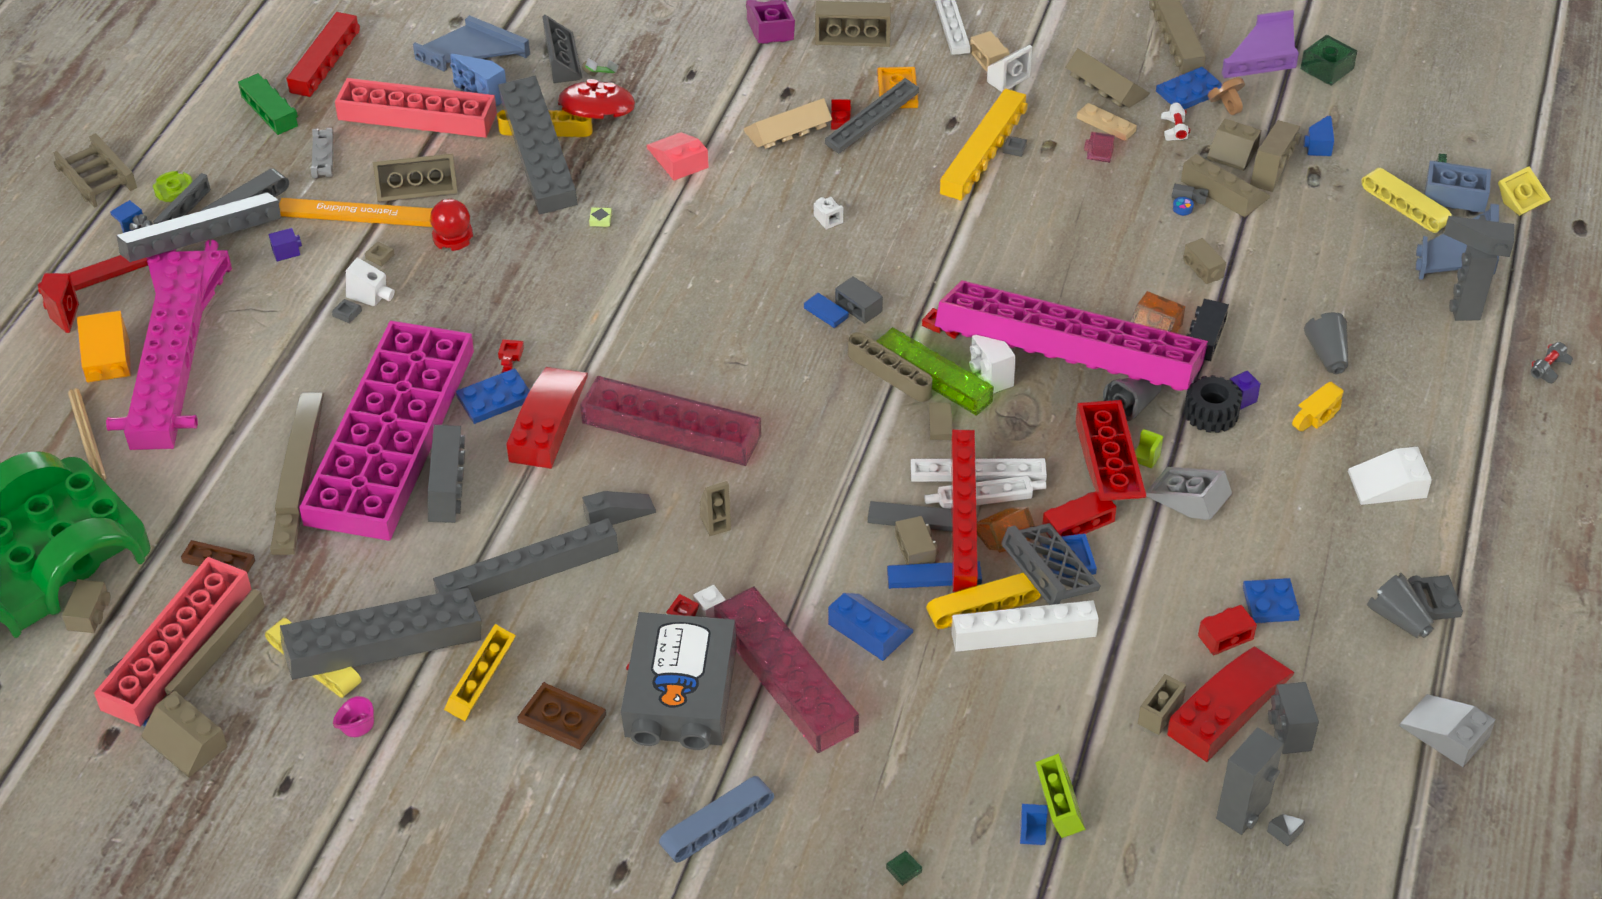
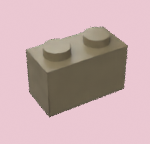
M922 516L896 521L895 538L906 565L935 563L936 554L939 553L936 541H932L930 526L925 524Z
M77 579L62 614L67 631L95 633L98 624L102 622L104 609L109 605L111 598L105 582Z
M1164 674L1140 706L1138 724L1160 735L1169 723L1170 717L1183 704L1186 684Z

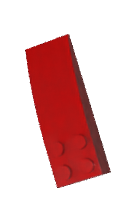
M546 367L526 397L506 446L510 463L552 469L588 373Z
M1122 401L1077 403L1076 426L1088 472L1100 501L1146 498Z
M1252 647L1216 673L1170 717L1167 735L1205 762H1208L1275 694L1276 686L1285 684L1294 675V671L1257 647Z

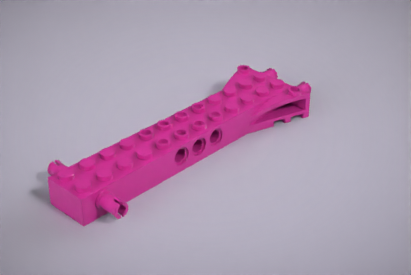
M207 240L204 251L177 252V249L146 257L156 295L130 408L126 417H107L106 420L107 431L124 430L130 450L174 449L178 429H197V415L181 416L201 317L203 310L215 294L214 289L217 285L223 283V276L232 269L228 250H217L219 244L215 240H211V246H209L210 240Z

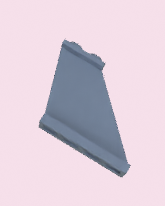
M470 15L465 19V26L424 45L416 42L413 44L416 60L444 72L447 70L446 64L451 63L450 54L452 53L479 59L510 54L527 58L530 55L529 39Z
M1491 204L1489 210L1480 215H1485L1487 221L1499 222V205ZM1442 234L1428 242V237L1423 236L1422 244L1417 245L1416 256L1419 258L1416 261V270H1419V279H1423L1424 273L1454 271L1462 267V253H1465L1467 245ZM1497 256L1498 259H1497V263H1496L1495 270H1494V273H1493V274H1495V272H1496L1497 265H1498V262H1499V256Z

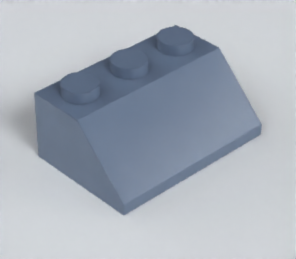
M1430 161L1424 195L1443 207L1470 210L1472 212H1485L1490 194L1491 169Z

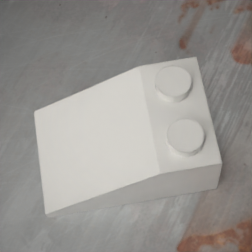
M1418 447L1394 449L1348 469L1361 505L1427 498L1432 481Z

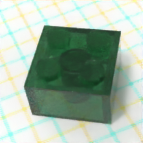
M1326 34L1303 51L1300 69L1332 86L1354 69L1357 50Z

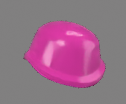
M362 696L350 698L337 711L333 719V726L340 729L348 737L355 738L367 734L374 726V708L371 701Z

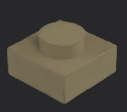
M376 242L365 252L366 260L379 266H383L395 255L393 248L380 242Z

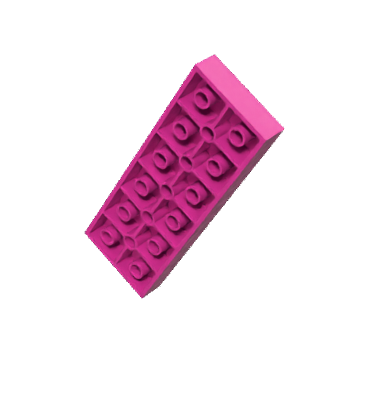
M963 280L939 301L935 326L941 327V330L945 332L956 331L965 337L979 335L1004 341L1009 348L1019 347L1028 353L1039 352L1048 358H1063L1068 363H1082L1091 369L1102 368L1111 374L1122 373L1136 380L1142 378L1149 380L1151 384L1169 385L1172 389L1178 391L1187 390L1202 367L1208 343L1205 340Z
M389 321L299 507L303 526L387 541L391 540L432 448L434 425H442L474 353L471 333Z

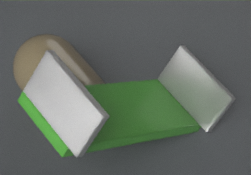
M588 58L582 64V69L589 75L595 76L598 72L615 73L619 65L609 60L607 67L597 66L596 62Z

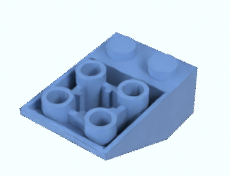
M450 54L453 83L457 88L464 92L495 95L496 107L502 104L498 84L506 83L505 69L490 60Z

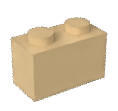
M991 31L971 37L970 53L986 71H988V66L1010 55L1009 50L1003 46L998 37H995Z

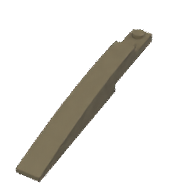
M323 392L301 393L276 498V519L270 547L272 555L295 554L301 521L299 507L309 487L324 397Z

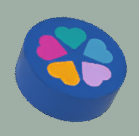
M1178 197L1173 202V211L1178 215H1189L1193 211L1194 203L1187 197Z

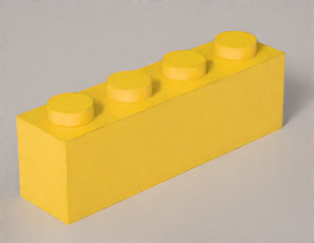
M497 624L493 626L450 695L444 708L445 711L466 721L509 651L516 635Z

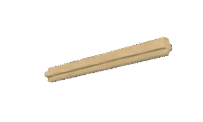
M77 388L69 390V399L89 465L105 481V471L80 390Z

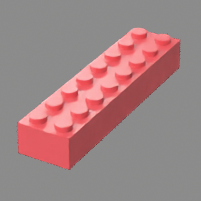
M352 78L346 79L335 100L338 120L485 138L497 115L495 95Z
M207 557L94 692L100 711L141 727L144 721L152 714L155 706L167 695L165 687L252 590L247 572Z

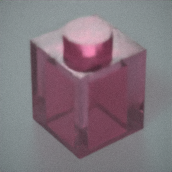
M1091 132L1090 139H1086L1084 151H1087V159L1110 163L1115 135Z

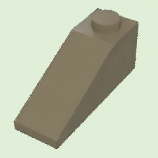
M728 482L705 487L699 502L700 517L709 536L731 530Z

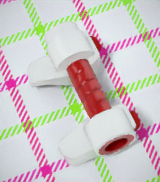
M1173 103L1170 106V110L1163 112L1161 115V119H1167L1176 125L1174 128L1164 131L1165 139L1168 141L1188 139V134L1191 131L1188 126L1183 124L1187 112L1180 103Z

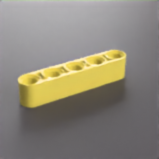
M1377 168L1362 178V186L1367 192L1430 232L1436 233L1444 228L1448 216H1452L1448 209L1382 168Z
M282 618L265 632L267 641L282 654L284 653L281 646L280 625L292 623L286 618ZM352 667L313 675L315 679L340 698L345 697L362 682L361 677Z

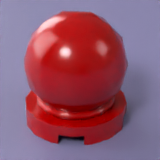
M453 198L443 199L431 211L432 237L434 244L439 249L445 247L456 251L470 244V239L473 237V229L470 224L471 216L466 205Z

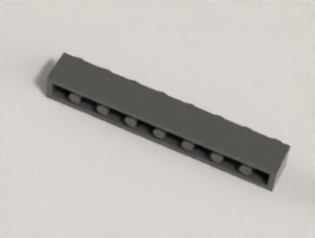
M264 193L116 235L119 253L129 262L281 219L279 200L269 193Z
M608 518L433 578L435 592L438 594L469 587L473 600L476 602L619 552L617 533Z

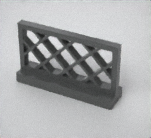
M1050 523L1018 530L1016 526L1007 528L1001 543L1049 605L1060 604L1063 599L1099 591L1101 585ZM1047 532L1052 539L1039 534ZM1025 537L1034 540V543L1028 542ZM1037 541L1049 545V549L1036 545ZM1052 548L1062 550L1065 555L1053 551ZM1038 553L1046 555V559L1041 558ZM1049 558L1062 561V565L1049 561ZM1065 563L1075 566L1077 570L1066 567ZM1050 568L1059 571V575L1054 574ZM1062 573L1075 577V580L1062 577ZM1081 579L1088 582L1089 585H1084L1077 581ZM1062 584L1072 587V589L1066 590Z

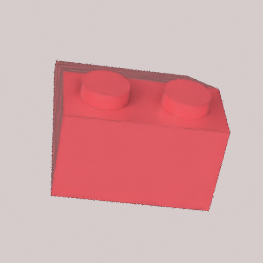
M680 132L647 144V149L673 181L709 168L708 149L698 138Z

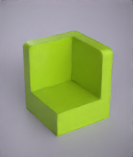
M1145 429L1141 431L1140 442L1135 450L1138 464L1151 469L1154 467L1161 455L1162 435Z

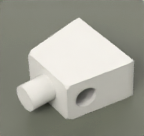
M356 258L346 270V297L371 306H376L382 298L391 301L395 290L386 286L385 273Z

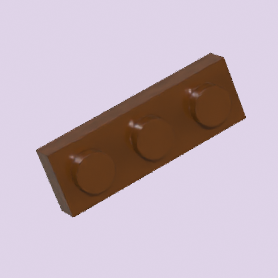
M194 540L190 541L181 555L182 562L186 564L200 566L207 557L244 570L247 574L256 561L254 554Z

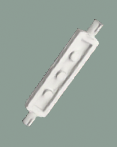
M1028 476L976 482V505L1031 499L1033 490L1046 489L1045 479L1031 481ZM951 486L939 487L937 494L924 496L925 504L939 502L942 508L952 509Z

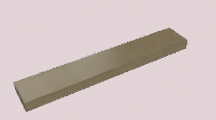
M252 590L165 687L167 696L176 691L184 698L263 610L265 604L260 591Z

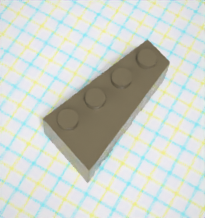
M1277 120L1257 151L1250 182L1251 185L1273 192L1291 154L1294 153L1296 145L1300 143L1302 136L1299 133L1300 126Z

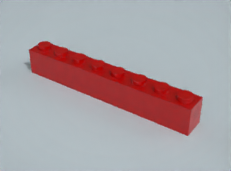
M952 429L953 592H958L977 586L978 578L975 430Z

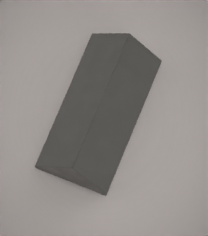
M544 14L542 16L544 36L553 83L581 80L582 73L573 32Z

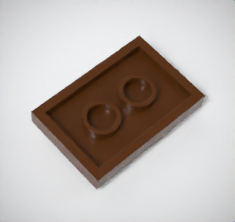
M543 682L517 718L518 723L582 750L605 718L606 709Z

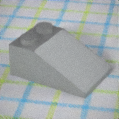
M1167 467L1146 491L1147 497L1190 518L1203 520L1211 519L1232 494L1225 471Z
M1427 694L1404 718L1399 726L1463 767L1490 738L1496 719L1475 706Z

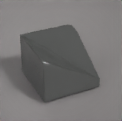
M1282 814L1269 822L1267 832L1286 846H1289L1303 831L1305 821Z

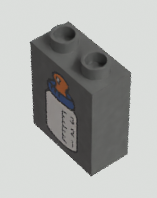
M639 612L621 707L625 737L631 738L632 741L643 746L657 745L660 740L680 742L682 746L691 750H704L709 747V744L722 745L737 650L735 620Z

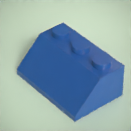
M843 593L828 607V625L882 661L913 633L912 628L860 594Z

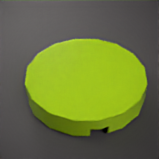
M171 171L160 175L156 179V183L153 184L155 196L159 200L173 202L193 182L192 177L185 172L179 174L178 171Z

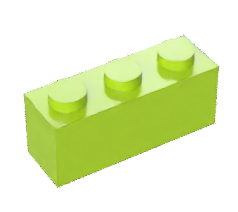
M1059 753L1035 762L1052 822L1061 838L1086 830L1068 770Z

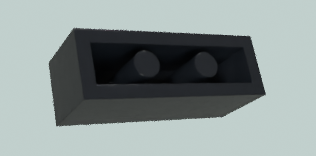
M1205 298L1202 306H1197L1195 318L1197 319L1192 320L1189 329L1191 334L1187 333L1186 336L1208 341L1204 360L1211 361L1227 320L1229 304Z

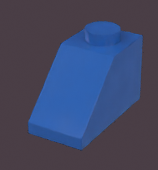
M1326 116L1309 127L1308 135L1304 136L1303 146L1307 147V155L1332 156L1334 134L1331 116Z

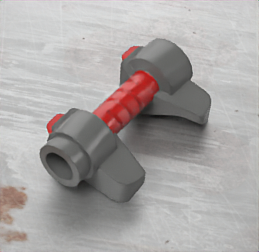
M1561 342L1549 344L1546 358L1544 360L1537 359L1532 362L1531 375L1536 379L1542 378L1552 384L1558 378V375L1550 365L1553 362H1564L1571 365L1573 358L1567 354L1565 344Z

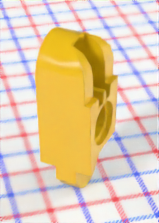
M1333 382L1326 383L1298 405L1302 410L1293 419L1292 426L1299 431H1304L1310 426L1318 429L1331 420L1340 410L1344 390Z

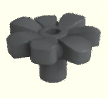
M140 214L133 217L134 223H130L129 227L131 230H136L153 224L152 221L147 220L146 215Z

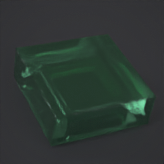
M906 850L886 863V869L902 886L922 873V866Z

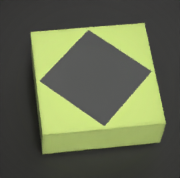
M591 207L589 225L610 227L612 209Z

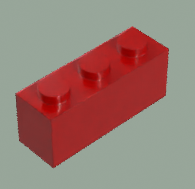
M1096 491L1090 492L1083 497L1070 500L1066 504L1044 512L1042 525L1050 523L1061 537L1087 534L1115 522L1117 506L1112 500L1100 501Z

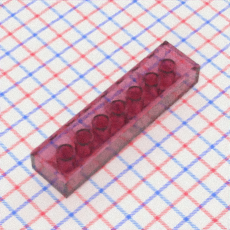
M602 376L596 377L580 404L583 424L743 466L747 465L762 436L761 417Z
M755 586L714 606L715 618L735 620L737 653L817 754L859 732V713Z

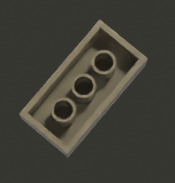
M816 1L815 45L890 47L891 3Z

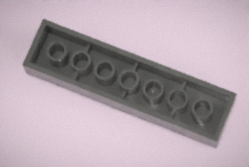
M536 75L498 84L500 99L539 215L578 205L576 189Z
M468 587L280 625L281 646L291 679L294 680L348 667H356L481 640L482 620Z

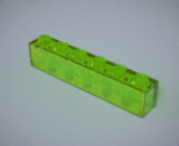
M894 327L876 340L882 346L928 373L932 377V390L977 416L993 402L994 386Z

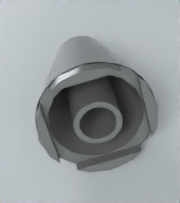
M1341 313L1321 314L1322 318L1310 319L1304 326V332L1329 373L1341 374L1348 367L1347 321Z
M1132 378L1116 379L1105 386L1103 401L1121 400L1126 420L1131 421L1161 392L1162 385L1151 384L1149 380L1142 378L1140 380Z
M1399 573V576H1393L1377 590L1378 597L1376 600L1371 597L1367 603L1371 610L1415 638L1420 636L1425 638L1434 630L1432 627L1433 619L1402 573Z

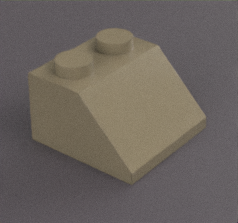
M1224 119L1217 129L1207 159L1244 171L1259 149L1262 130L1233 120Z

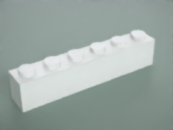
M1094 600L952 615L951 633L955 652L1096 637L1098 615Z

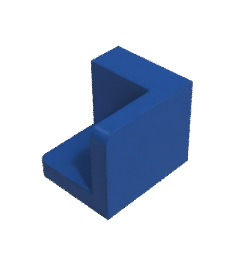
M130 200L110 211L111 216L120 222L123 233L133 231L130 229L129 224L134 223V216L143 215L142 209Z
M1022 804L1020 844H1046L1048 805Z

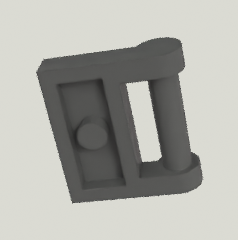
M1415 575L1408 579L1433 620L1462 616L1463 610L1449 575L1424 578ZM1423 589H1427L1434 608L1429 606Z

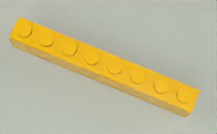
M1006 88L1003 90L941 177L940 194L962 201L965 195L970 193L974 182H978L981 172L987 169L990 159H994L997 149L1003 146L1006 136H1010L1013 126L1017 125L1020 116L1026 113L1028 107L1026 94Z

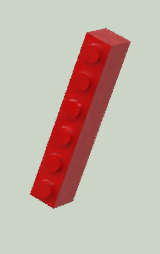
M336 12L287 76L289 93L311 97L314 91L318 89V86L326 78L328 72L334 67L339 57L343 55L345 49L359 33L360 25L356 15Z

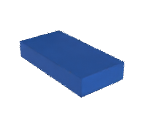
M820 293L815 294L804 302V309L833 328L849 318L848 311Z

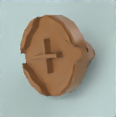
M1241 77L1225 81L1220 89L1217 87L1213 88L1207 96L1210 102L1222 100L1227 111L1231 115H1235L1243 109L1242 101L1237 91L1245 86V82Z

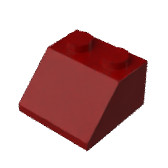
M44 273L42 282L38 284L39 294H42L44 300V309L47 310L50 319L65 333H70L79 306L70 274Z

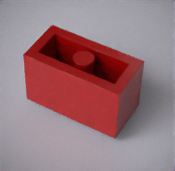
M1238 605L1201 620L1198 636L1214 656L1253 640L1257 624L1244 607Z

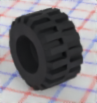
M1211 375L1210 377L1202 376L1201 379L1197 378L1187 389L1184 406L1185 418L1187 421H1190L1192 426H1197L1198 430L1203 429L1208 433H1211V431L1220 433L1221 430L1225 432L1229 430V427L1233 428L1235 422L1239 419L1242 393L1236 384L1233 385V381L1225 380V377L1220 376L1219 378Z

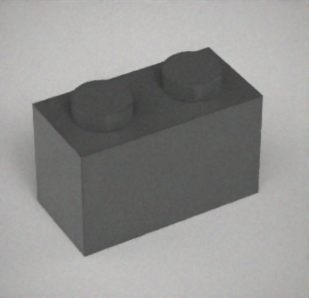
M854 276L835 288V303L864 324L883 312V296Z

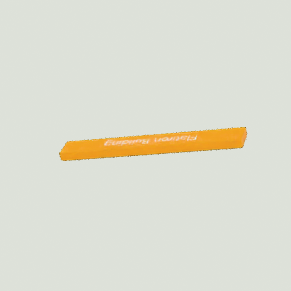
M281 198L279 202L281 217L432 227L430 214L433 208Z

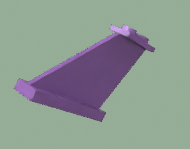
M1288 10L1257 15L1256 26L1229 58L1224 59L1223 77L1231 78L1296 68L1299 52L1295 48L1294 11Z

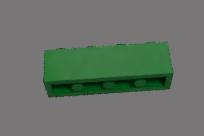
M257 73L238 81L241 97L277 135L298 127L296 119L298 118V113L296 109L288 105L287 100L279 95L276 88L270 86L266 78L264 79Z

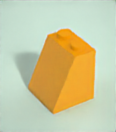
M121 310L77 317L81 363L87 383L131 376L130 340Z

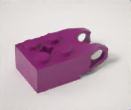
M746 0L747 21L758 43L768 44L769 42L794 40L795 19L785 1L770 0L760 2L757 0Z

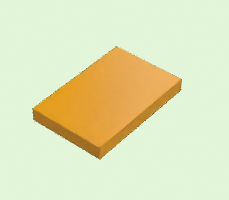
M915 67L877 68L879 97L904 78L917 86ZM918 94L900 108H918Z

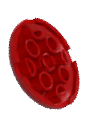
M588 79L585 82H579L565 88L559 94L558 105L562 106L563 111L575 116L604 119V115L613 114L614 117H620L630 113L635 108V100L629 91L619 85Z

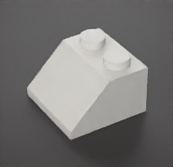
M1028 45L988 66L987 82L1003 92L1005 88L1010 89L1028 79L1031 72L1032 46Z

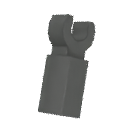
M1175 183L1172 198L1187 197L1199 204H1205L1209 190L1204 188L1195 189V187Z

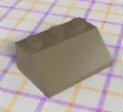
M176 691L172 692L155 706L141 735L148 744L187 777H191L228 747L222 729Z

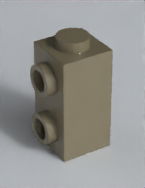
M1203 238L1185 244L1183 260L1186 265H1189L1199 278L1206 284L1224 278L1226 261Z

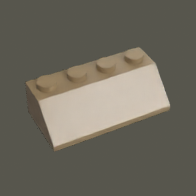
M823 98L758 121L744 128V132L757 148L764 146L766 149L775 146V141L781 139L783 143L793 139L792 135L798 133L799 136L810 133L809 129L813 127L816 130L827 127L826 123L831 121L832 118Z

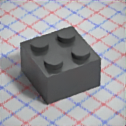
M1306 682L1277 685L1275 694L1271 696L1272 708L1268 710V720L1270 725H1274V738L1284 743L1282 754L1312 751L1319 720Z

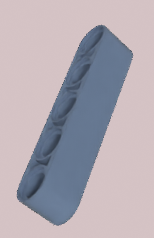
M753 776L667 830L661 836L659 844L674 862H681L766 808L773 801L775 795L758 776Z

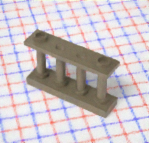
M96 133L89 136L91 141L89 148L65 159L58 151L53 152L56 159L54 165L58 172L62 171L81 192L84 201H89L94 208L98 206L95 198L98 194L120 184L122 186L125 185L130 191L137 188L133 172ZM91 155L98 156V158L76 168L70 166ZM97 166H107V168H104L83 179L79 176L80 174L89 171ZM111 174L117 176L92 189L88 186Z

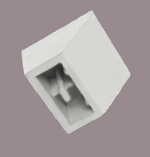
M973 335L972 345L970 346L971 361L969 365L971 371L979 377L981 385L986 387L990 394L1013 387L1015 354L1007 343L984 336Z

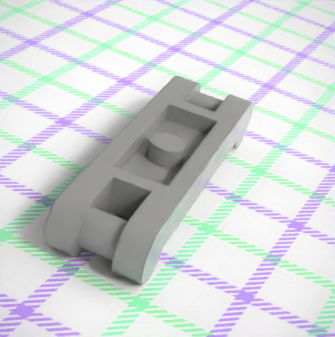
M326 128V130L312 129V178H319V176L324 175L326 177H333V128Z

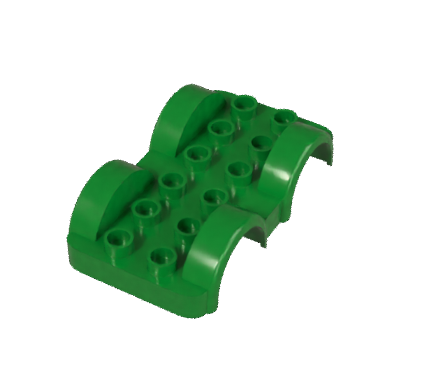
M31 451L15 455L0 463V622L8 627L14 638H18L23 629L49 614L55 615L61 611L58 592L59 588L70 581L76 582L77 579L85 580L96 572L102 562L126 548L132 552L138 564H142L150 552V542L142 521L89 464L81 458L67 457L60 460L55 455L47 452Z

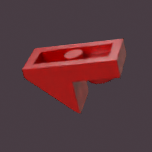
M831 99V130H837L850 120V99Z

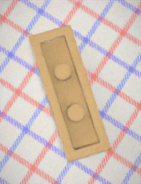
M1087 103L1077 112V119L1124 141L1130 138L1137 129V125L1090 103Z

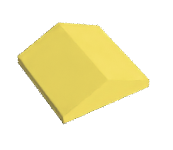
M1530 166L1498 182L1503 203L1519 216L1551 200Z

